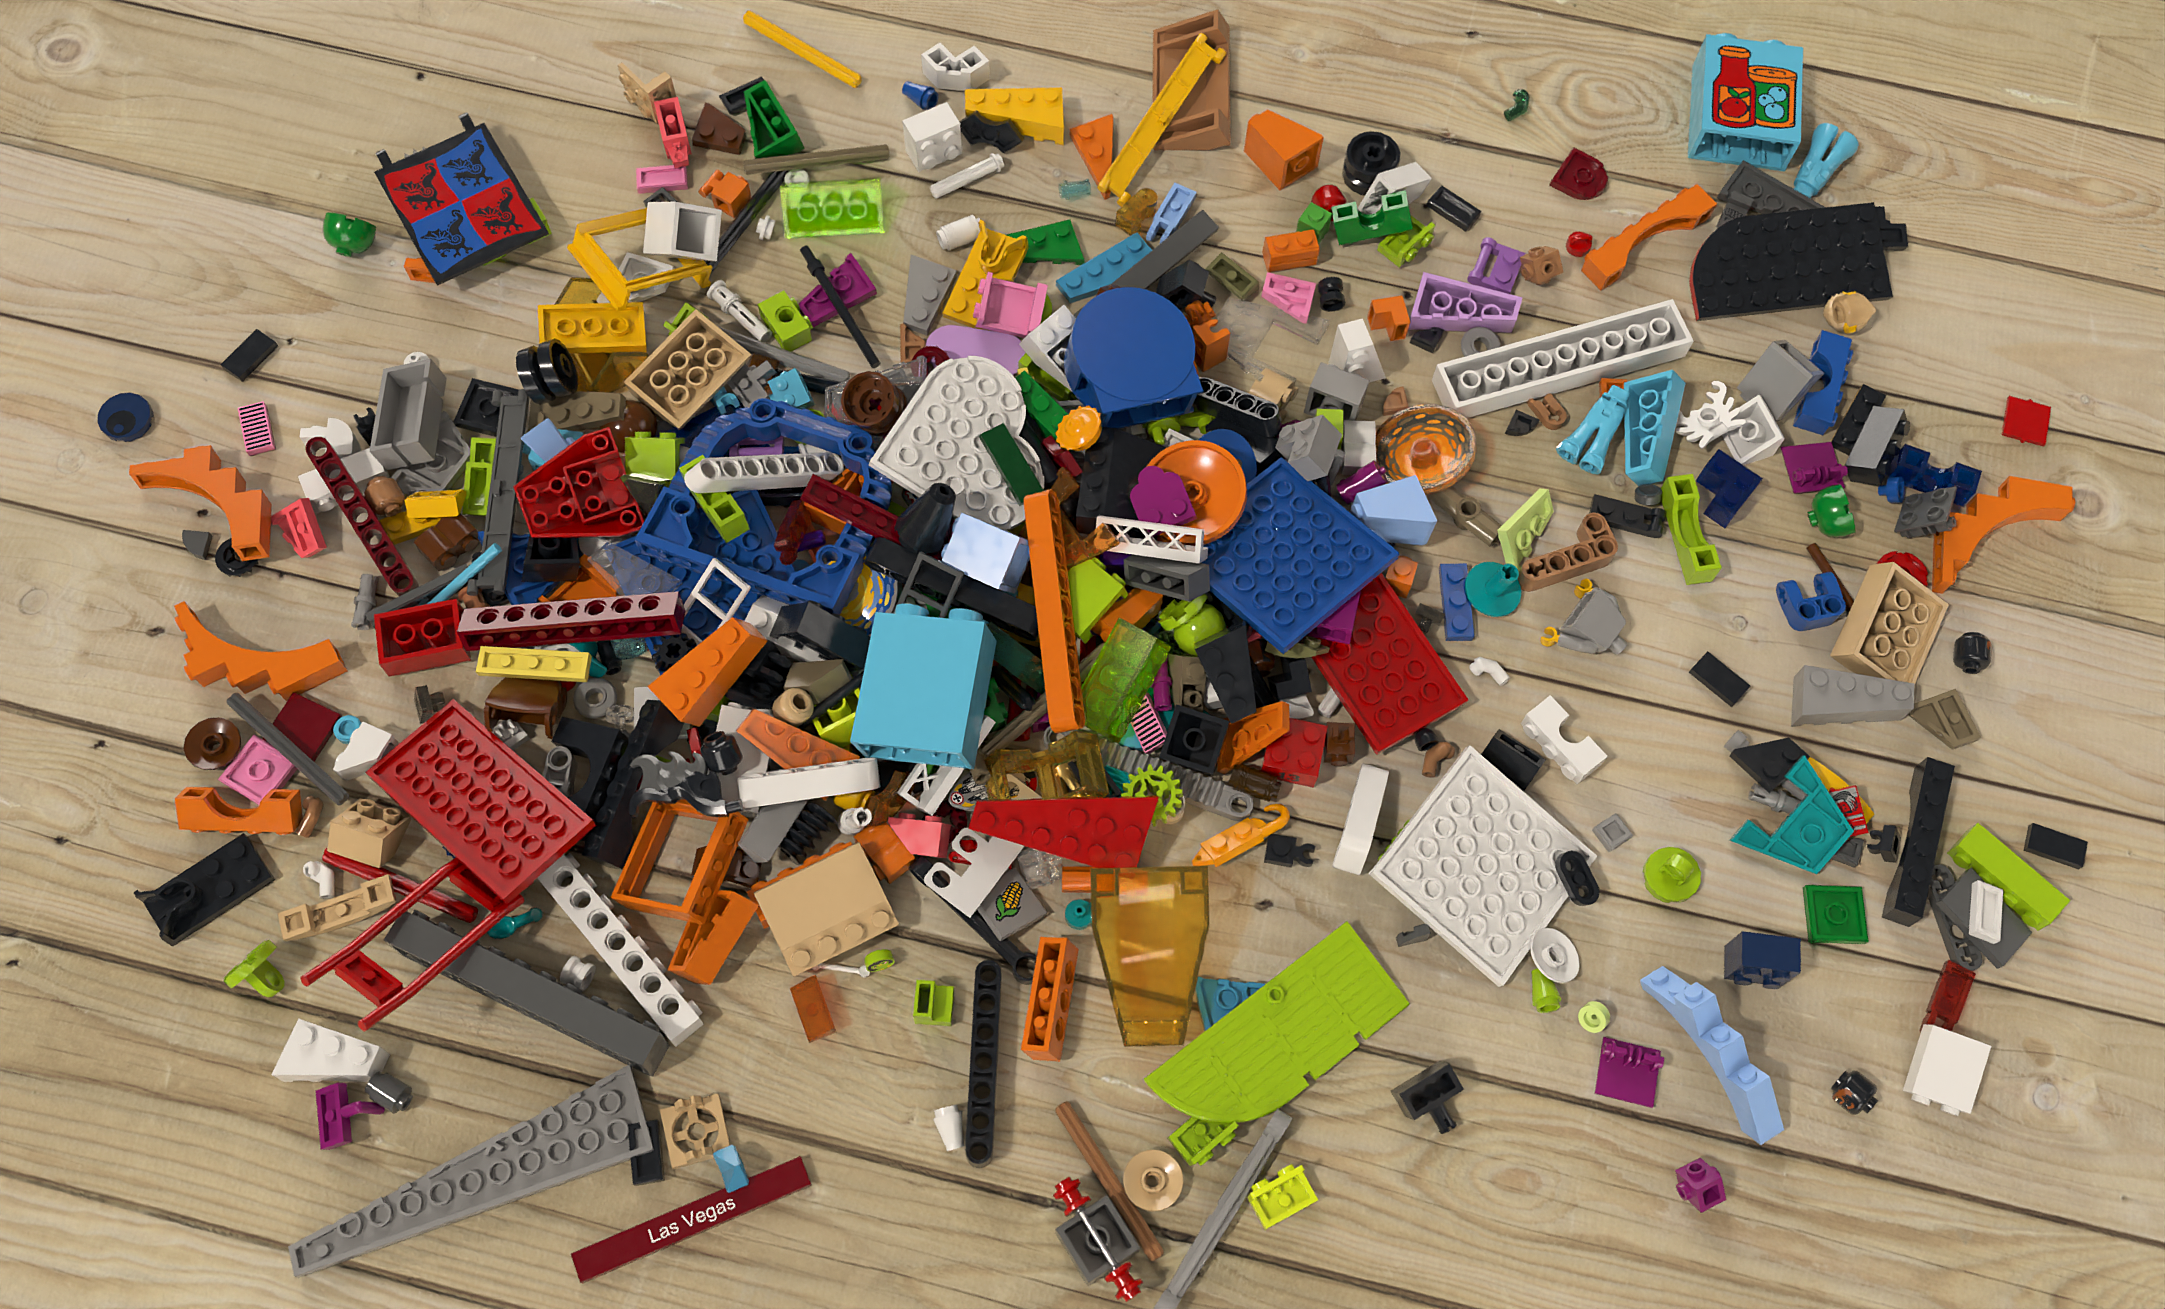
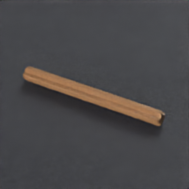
M1067 1101L1063 1102L1055 1109L1056 1114L1149 1260H1157L1164 1254L1163 1248L1136 1206L1127 1197L1124 1187L1070 1103Z

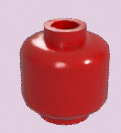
M1329 184L1317 189L1312 196L1311 202L1332 213L1333 206L1346 204L1347 200L1337 186Z

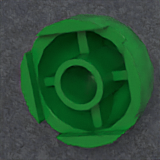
M327 212L323 221L322 232L327 243L336 248L335 253L351 257L352 253H362L368 250L375 239L376 226L358 218L353 220L346 218V215Z
M1841 484L1832 485L1820 490L1812 500V511L1807 512L1811 526H1817L1822 534L1833 538L1845 537L1855 533L1854 518L1852 513L1849 512V502Z

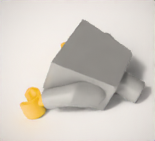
M1582 579L1580 586L1576 585L1574 589L1575 596L1581 598V600L1559 629L1561 634L1558 635L1553 627H1546L1544 633L1551 635L1552 638L1542 636L1540 642L1546 647L1553 646L1557 642L1560 647L1589 654L1601 652L1608 648L1615 654H1619L1625 649L1627 642L1618 635L1626 621L1621 615L1617 599L1601 588H1592V582L1589 579Z

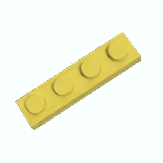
M481 646L476 673L479 676L588 682L592 656L589 652Z

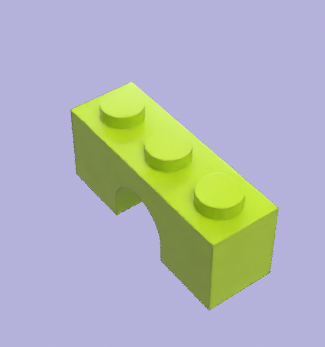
M704 455L679 468L683 479L691 468L705 458ZM690 490L726 543L750 530L743 511L731 494L727 495L726 492L695 493Z

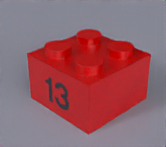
M1289 718V731L1265 747L1261 770L1277 775V780L1314 788L1319 774L1328 726Z

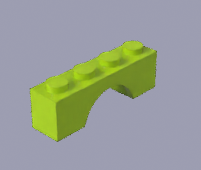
M1693 474L1667 477L1661 487V501L1666 511V518L1686 585L1712 582L1722 567L1715 544H1709L1701 532L1698 518L1700 495Z

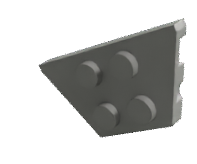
M443 411L441 413L435 460L414 465L409 461L408 466L398 468L391 477L398 482L405 496H410L420 491L450 490L466 469V462L470 461V448L447 412Z

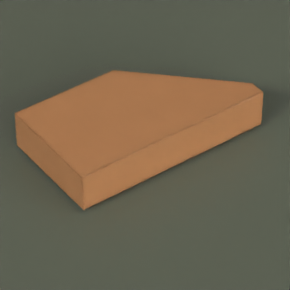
M900 324L901 368L912 369V359L918 350L926 346V341L912 333L905 324Z

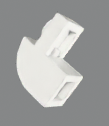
M328 418L327 427L312 426L311 428L300 429V439L305 446L311 438L323 437L332 445L341 459L361 451L360 444L349 426L339 419Z

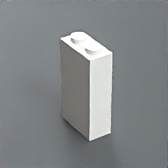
M728 703V706L721 705L716 732L724 731L725 734H732L743 755L735 772L725 776L721 773H716L721 782L722 798L727 802L740 799L737 778L744 775L767 772L770 757L735 731L751 712V710L745 709V706L738 703ZM756 709L758 711H761L767 715L774 717L772 710ZM760 806L743 807V811L739 812L744 816L755 818Z

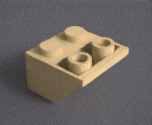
M360 798L330 822L327 851L381 868L394 857L412 817L408 813L401 812L398 808H389L377 804L373 800Z

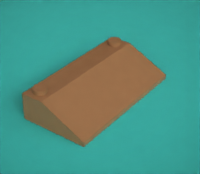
M1218 9L1153 30V102L1200 33L1207 36L1205 43L1215 51L1218 48L1226 51V55L1221 63L1217 64L1211 59L1154 145V150H1212L1231 144L1230 26Z

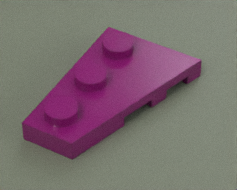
M851 252L845 257V262L839 268L835 267L829 273L830 276L828 278L847 309L877 294L875 286ZM817 285L798 304L802 316L806 315L812 327L838 315L821 285Z

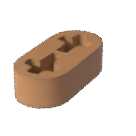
M1551 393L1546 394L1542 402L1540 400L1535 401L1533 398L1526 402L1546 428L1557 430L1563 426L1566 420V412ZM1550 413L1552 416L1558 415V421L1555 419L1550 420Z

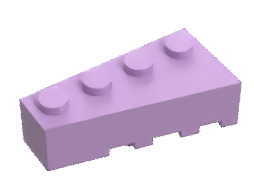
M1423 272L1408 329L1427 330L1431 329V327L1444 329V331H1468L1475 327H1485L1493 332L1511 333L1516 323L1523 297Z

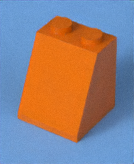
M1267 109L1261 114H1255L1248 121L1244 152L1280 191L1318 167L1324 137L1318 132Z

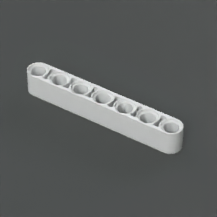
M832 452L704 458L685 474L684 480L687 487L695 493L806 487L812 474L830 482L842 473L844 464L842 459Z

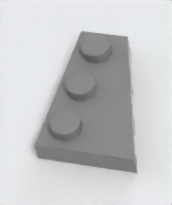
M911 254L903 324L908 329L926 336L928 335L957 277V271Z

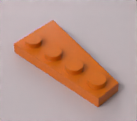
M754 708L735 730L784 769L860 758V756ZM827 796V797H820V798H822L824 801H826V799H827L829 796Z

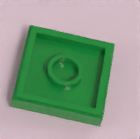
M1805 885L1803 887L1808 943L1866 944L1869 942L1862 887Z

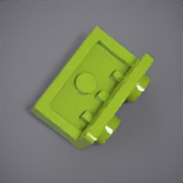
M1411 215L1413 229L1389 234L1378 244L1377 251L1400 268L1406 261L1408 263L1411 262L1421 247L1426 248L1433 241L1434 223L1430 222L1427 226H1424Z
M1191 1116L1167 1139L1189 1166L1196 1163L1202 1166L1214 1155L1211 1150L1220 1143L1222 1146H1225L1236 1136L1233 1130L1239 1125L1236 1121L1232 1123H1216Z

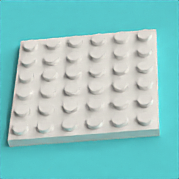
M1468 746L1373 867L1369 875L1500 987L1506 983L1530 950L1533 935L1537 931L1546 928L1569 896L1555 869L1557 857L1567 851H1577L1584 857L1590 867L1597 855L1472 746ZM1566 862V869L1570 871L1571 865L1569 862Z

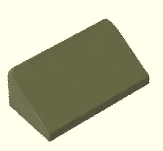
M1222 252L1205 269L1209 271L1210 276L1242 301L1259 289V281Z

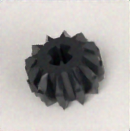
M684 632L678 638L677 635H670L669 639L661 636L662 645L654 644L653 647L655 652H657L652 655L653 662L657 663L655 668L658 672H666L696 647L695 640L692 638L688 639L687 634ZM678 653L679 657L674 658L673 654Z

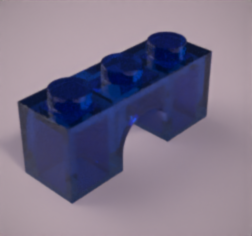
M1904 444L1899 454L1892 461L1891 471L1887 480L1889 477H1902L1906 487L1923 493L1957 486L1953 503L1962 507L1976 493L1982 473L1981 470L1958 462L1950 468L1934 467L1928 463L1930 452Z

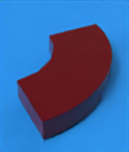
M1051 435L1043 440V447L1057 469L1060 470L1062 468L1065 477L1073 479L1082 474L1083 471L1069 450L1062 449Z

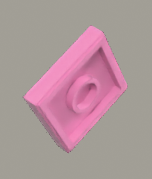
M253 735L218 780L259 805L271 789H282L296 772L297 768L271 744Z

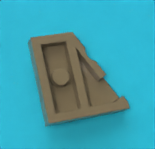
M1956 689L1914 703V709L1907 714L1952 750L1978 741L1981 738Z

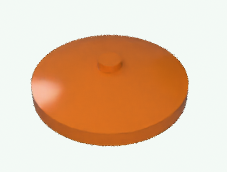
M1183 441L1165 448L1147 465V467L1157 466L1164 473L1173 472L1180 476L1197 516L1196 520L1181 526L1204 529L1203 545L1216 541L1227 534L1242 516L1247 501L1246 479L1238 461L1223 447L1207 441ZM1166 532L1158 535L1168 542L1172 541ZM1185 534L1179 541L1184 545L1195 546L1196 536Z

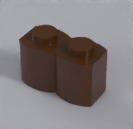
M460 513L458 516L443 517L436 526L424 531L414 543L419 552L438 571L453 566L461 554L474 550L478 545L479 539L477 529Z

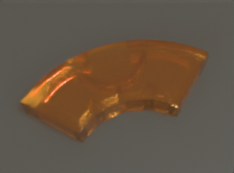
M895 770L885 790L878 795L871 796L867 809L871 812L872 818L867 825L878 826L888 821V817H894L901 810L907 800L897 794V792L911 772ZM916 782L911 786V788L907 792L908 794L911 795Z

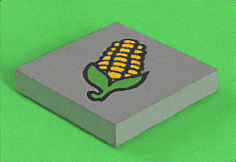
M1015 868L1001 876L977 908L999 941L1042 919L1047 914Z

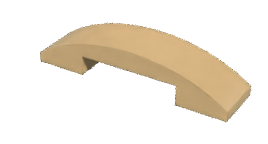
M387 874L361 884L360 889L312 906L303 904L278 913L283 940H297L330 932L364 920L390 907L396 902L391 876Z

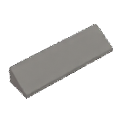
M809 799L762 806L738 842V845L754 862H768Z

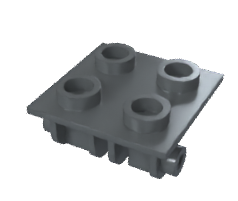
M1957 486L1940 488L1935 491L1912 494L1905 497L1894 532H1900L1902 537L1910 539L1912 537L1925 536L1928 533L1935 534L1936 530L1938 532L1951 531L1952 527H1956L1955 517H1950L1949 515Z

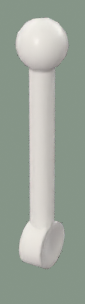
M820 963L811 968L813 970L822 968L857 973L863 978L870 975V971L866 970L865 965L856 968Z

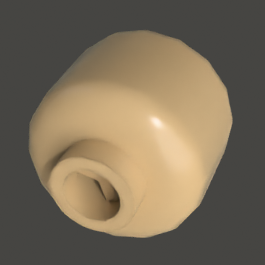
M800 688L785 690L774 701L772 707L774 718L794 727H799L806 722L814 710L811 696Z

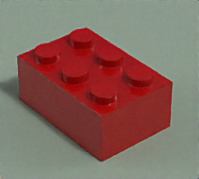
M451 599L374 614L379 665L388 676L471 661L470 651H465L457 634L464 611L459 601Z

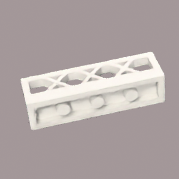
M1107 516L1097 517L1095 549L1199 564L1208 557V548L1203 547L1204 529ZM1104 523L1113 524L1120 534H1104ZM1133 527L1139 528L1145 535V538L1129 537L1127 532ZM1158 531H1165L1172 541L1170 543L1156 541L1153 535ZM1185 534L1195 535L1196 544L1195 546L1184 545L1179 539Z
M986 715L983 716L978 748L996 723ZM917 763L897 794L921 811L933 816L965 768L940 766L935 774L927 775L926 764ZM923 781L924 791L918 800L907 793L915 782Z

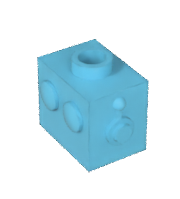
M796 368L788 372L784 371L780 373V376L767 381L773 393L769 395L771 400L776 402L784 401L790 406L801 410L815 405L801 373Z

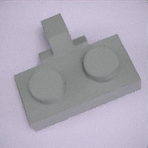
M767 360L757 368L755 365L748 367L745 363L727 383L743 406L750 408L751 404L758 399H770L763 387L768 384L767 380L776 371Z

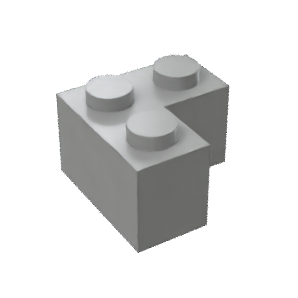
M1320 415L1283 427L1279 433V439L1275 448L1306 481H1311L1328 476L1342 434L1324 415Z

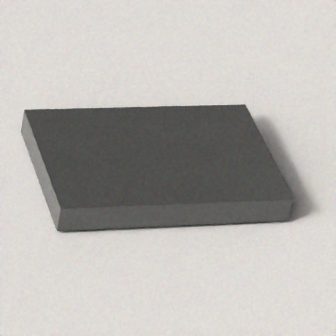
M1970 868L1964 871L1936 904L1998 969L2008 962L2032 934V931L2003 902L2000 942L1992 944L1969 935L1972 883L1977 880L1984 882Z

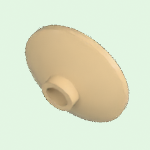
M1146 1150L1136 1154L1128 1162L1123 1175V1186L1127 1197L1137 1207L1146 1211H1161L1170 1207L1178 1199L1183 1187V1174L1177 1161L1169 1154L1160 1150ZM1149 1177H1155L1158 1180L1156 1187L1148 1186L1147 1179Z

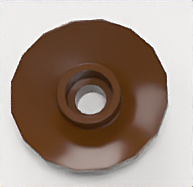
M221 717L200 721L190 729L185 738L183 749L186 759L194 767L202 770H216L224 767L236 757L240 750V732L231 721ZM220 744L216 750L212 751L214 745Z

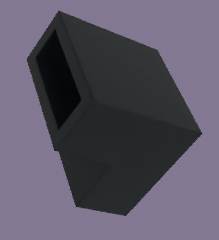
M1280 657L1283 673L1267 677L1270 692L1278 700L1312 692L1305 658Z

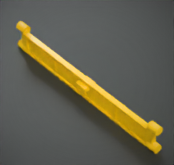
M1203 33L1197 36L1097 186L1098 190L1103 193L1108 189L1118 196L1117 204L1120 207H1126L1130 201L1131 195L1125 192V189L1211 59L1219 64L1226 55L1224 49L1218 48L1215 51L1206 44L1207 36Z

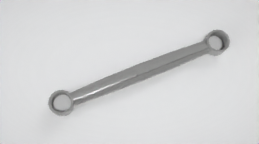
M1280 1109L1276 1110L1262 1136L1218 1200V1206L1213 1214L1208 1216L1167 1289H1165L1153 1309H1176L1181 1298L1206 1263L1250 1192L1251 1186L1256 1182L1273 1149L1292 1121V1117Z

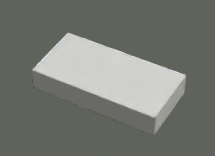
M1980 880L1972 883L1969 935L1992 944L2000 942L2003 889Z

